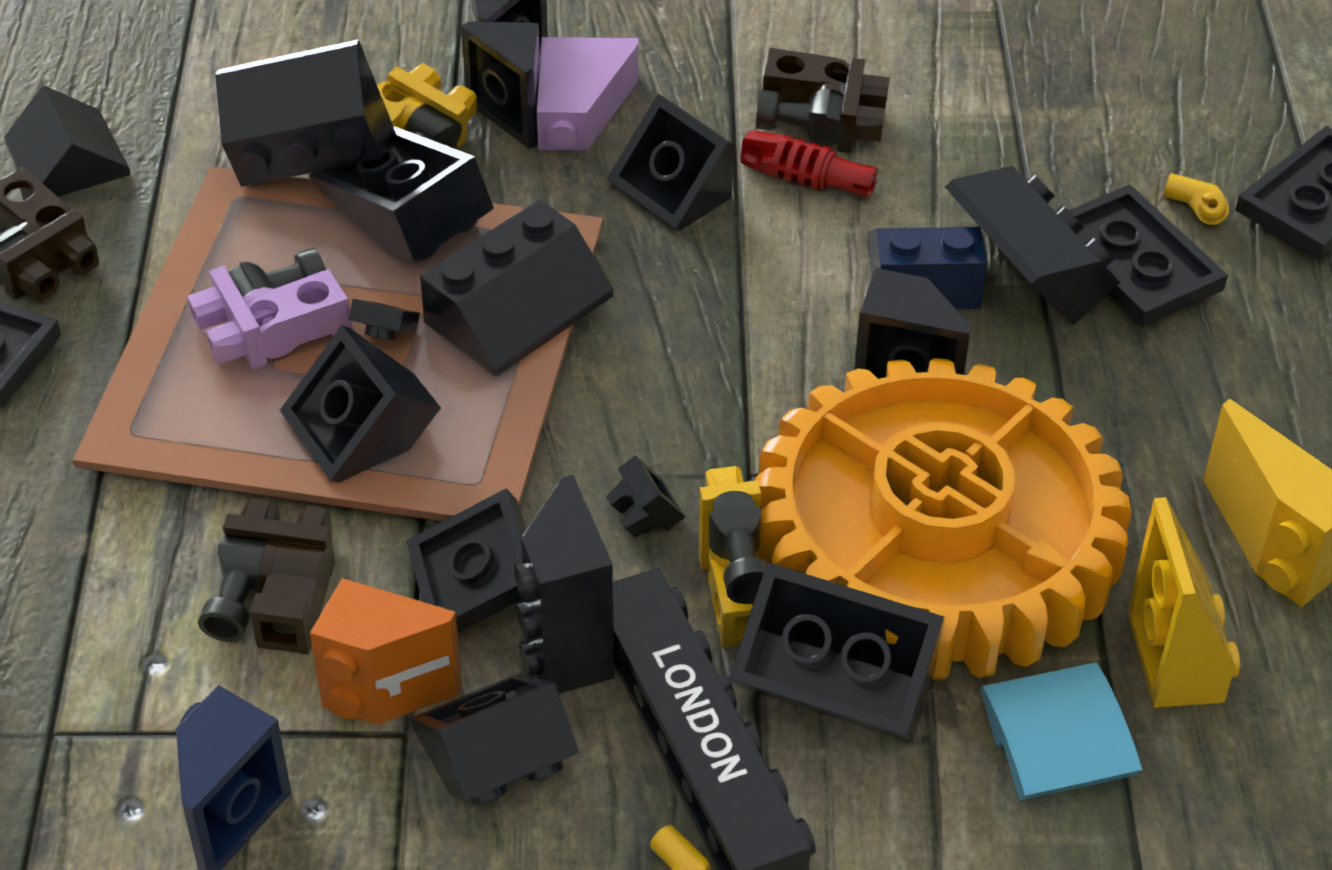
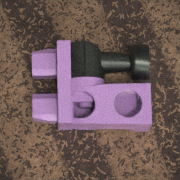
M315 247L296 253L294 257L295 265L265 272L258 265L251 262H240V266L229 272L225 266L210 270L212 287L187 296L192 319L199 331L225 321V324L205 331L211 354L218 365L245 356L251 369L254 370L267 365L266 358L283 357L303 343L329 335L332 339L341 325L353 330L352 321L348 320L350 314L348 298L330 269L326 270L323 260Z

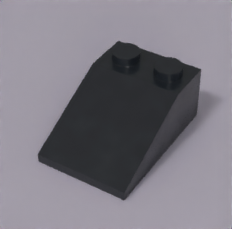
M395 126L382 159L309 174L312 184L381 247L413 263L431 257L437 252L439 246L458 233L472 229L477 224L478 219L494 209L475 156Z

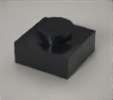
M353 299L348 320L366 324L365 335L396 341L398 332L416 333L420 312L369 300Z

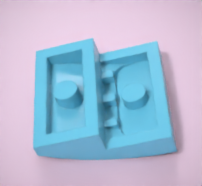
M1097 662L985 685L980 688L996 747H1004L1019 801L1132 777L1143 770L1121 708Z

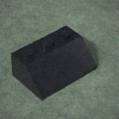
M359 40L218 69L215 74L221 142L241 187L382 159L394 126Z
M1013 166L952 179L945 186L949 193L1030 284L1072 325L1078 322L1121 283L1107 268L1114 261L1112 256L1094 237L1086 243L1078 237L1077 234L1084 229V226L1064 205L1056 212L1048 203L1055 195L1035 174L1026 181Z
M540 199L420 276L424 323L495 377L613 297L612 286L576 224Z
M569 475L559 480L522 535V564L514 566L518 591L523 602H525L516 605L519 625L526 640L519 642V652L525 673L530 676L537 675L540 679L554 682L559 694L614 679L613 564L574 475Z
M767 562L729 680L740 688L913 743L931 686L945 617ZM886 630L898 637L896 644L886 643Z

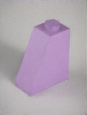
M542 37L537 102L538 150L588 151L638 83V38Z

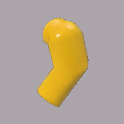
M1170 173L1164 191L1165 198L1188 204L1199 221L1204 224L1216 225L1226 219L1229 214V205L1217 185Z
M673 825L664 826L652 838L650 848L671 870H711L708 859Z

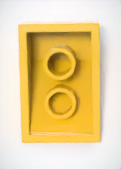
M1228 399L1222 404L1203 481L1255 574L1265 580L1273 590L1284 594L1302 608L1332 583V469L1239 404Z
M1154 498L1127 610L1153 707L1225 703L1231 680L1239 675L1240 657L1236 643L1234 641H1227L1223 628L1225 611L1222 598L1219 594L1213 595L1206 571L1167 498Z

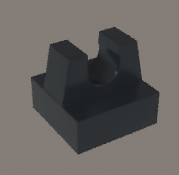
M636 455L618 468L623 479L606 498L610 505L621 514L634 505L632 511L620 520L624 529L634 537L658 525L663 526L669 531L685 518L663 479Z

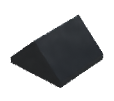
M468 21L461 25L465 87L475 92L477 96V111L528 149L536 146L538 138L537 102L540 73L538 23Z
M42 85L4 136L5 144L17 170L24 167L58 197L131 175L129 166L100 110Z
M657 94L607 180L669 225L681 231L732 198L734 144L666 97Z

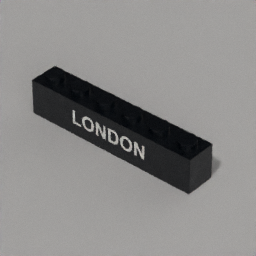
M659 567L614 581V667L717 870H809L810 856L816 852L812 832L803 818L795 819L788 806V793L784 780L777 769L769 770L762 758V745L757 730L752 722L747 721L743 723L736 710L737 701L733 687L726 675L718 676L714 670L710 646L704 633L701 630L694 632L688 622L687 605L678 587L670 588Z

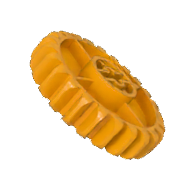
M933 358L929 363L928 372L916 373L908 361L895 360L888 361L885 378L878 379L869 370L856 369L846 373L844 392L832 385L817 387L809 393L807 409L797 408L789 410L780 420L778 437L768 440L760 453L759 475L755 479V481L758 480L761 490L759 558L763 559L766 563L769 562L944 616L945 621L932 679L946 680L950 675L952 662L964 661L970 673L978 678L995 676L998 656L1001 654H1005L1015 665L1028 667L1040 662L1044 641L1051 646L1067 647L1079 637L1082 621L1096 619L1103 612L1108 603L1111 586H1114L1121 577L1129 544L1127 531L1132 512L1129 496L1120 490L1123 473L1118 460L1107 454H1101L1103 436L1095 427L1085 423L1070 426L1074 407L1064 399L1052 397L1042 403L1035 401L1034 396L1037 385L1035 382L1026 378H1014L1006 386L995 383V368L983 364L974 365L968 375L956 374L954 363L949 359ZM886 630V643L896 644L898 636Z

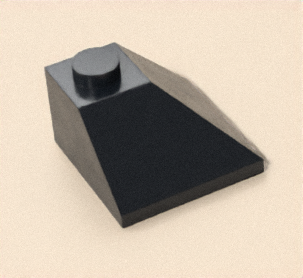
M341 325L279 411L329 479L339 483L409 451L441 407L413 372L351 328Z

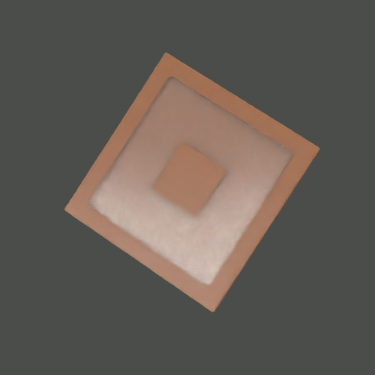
M210 166L73 458L74 467L436 521H445L505 488L517 499L520 508L574 324L495 377L424 323L420 276L526 207L492 203L494 209L478 219L477 224L472 229L458 233L443 243L431 257L413 263L381 247L315 187L310 179L288 177L241 187L233 169ZM558 212L576 224L592 254L595 255L603 228V217ZM315 247L323 260L326 270L330 269L348 298L350 309L352 300L360 299L420 312L416 333L398 332L396 341L365 335L366 324L352 321V326L356 333L413 372L441 409L409 451L339 483L331 481L279 411L330 342V336L326 335L298 345L291 353L283 357L266 358L267 365L254 370L251 369L245 356L218 365L211 354L205 331L225 324V321L199 331L192 319L187 301V296L212 287L210 270L225 266L229 272L240 266V262H251L258 265L265 272L295 265L294 257L296 253Z

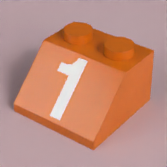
M344 578L341 579L310 632L322 708L329 709L332 713L344 719L357 718L378 725L458 696L462 688L456 612Z

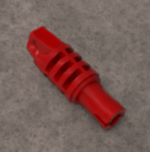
M750 130L743 138L740 163L773 178L781 180L784 176L787 182L794 184L797 180L798 184L804 187H808L811 184L814 190L821 191L822 189L827 190L828 187H832L868 199L875 190L878 168L840 158L833 148L827 146L820 147L819 144L813 142L809 144L805 140L799 138L795 140L792 136L755 130Z

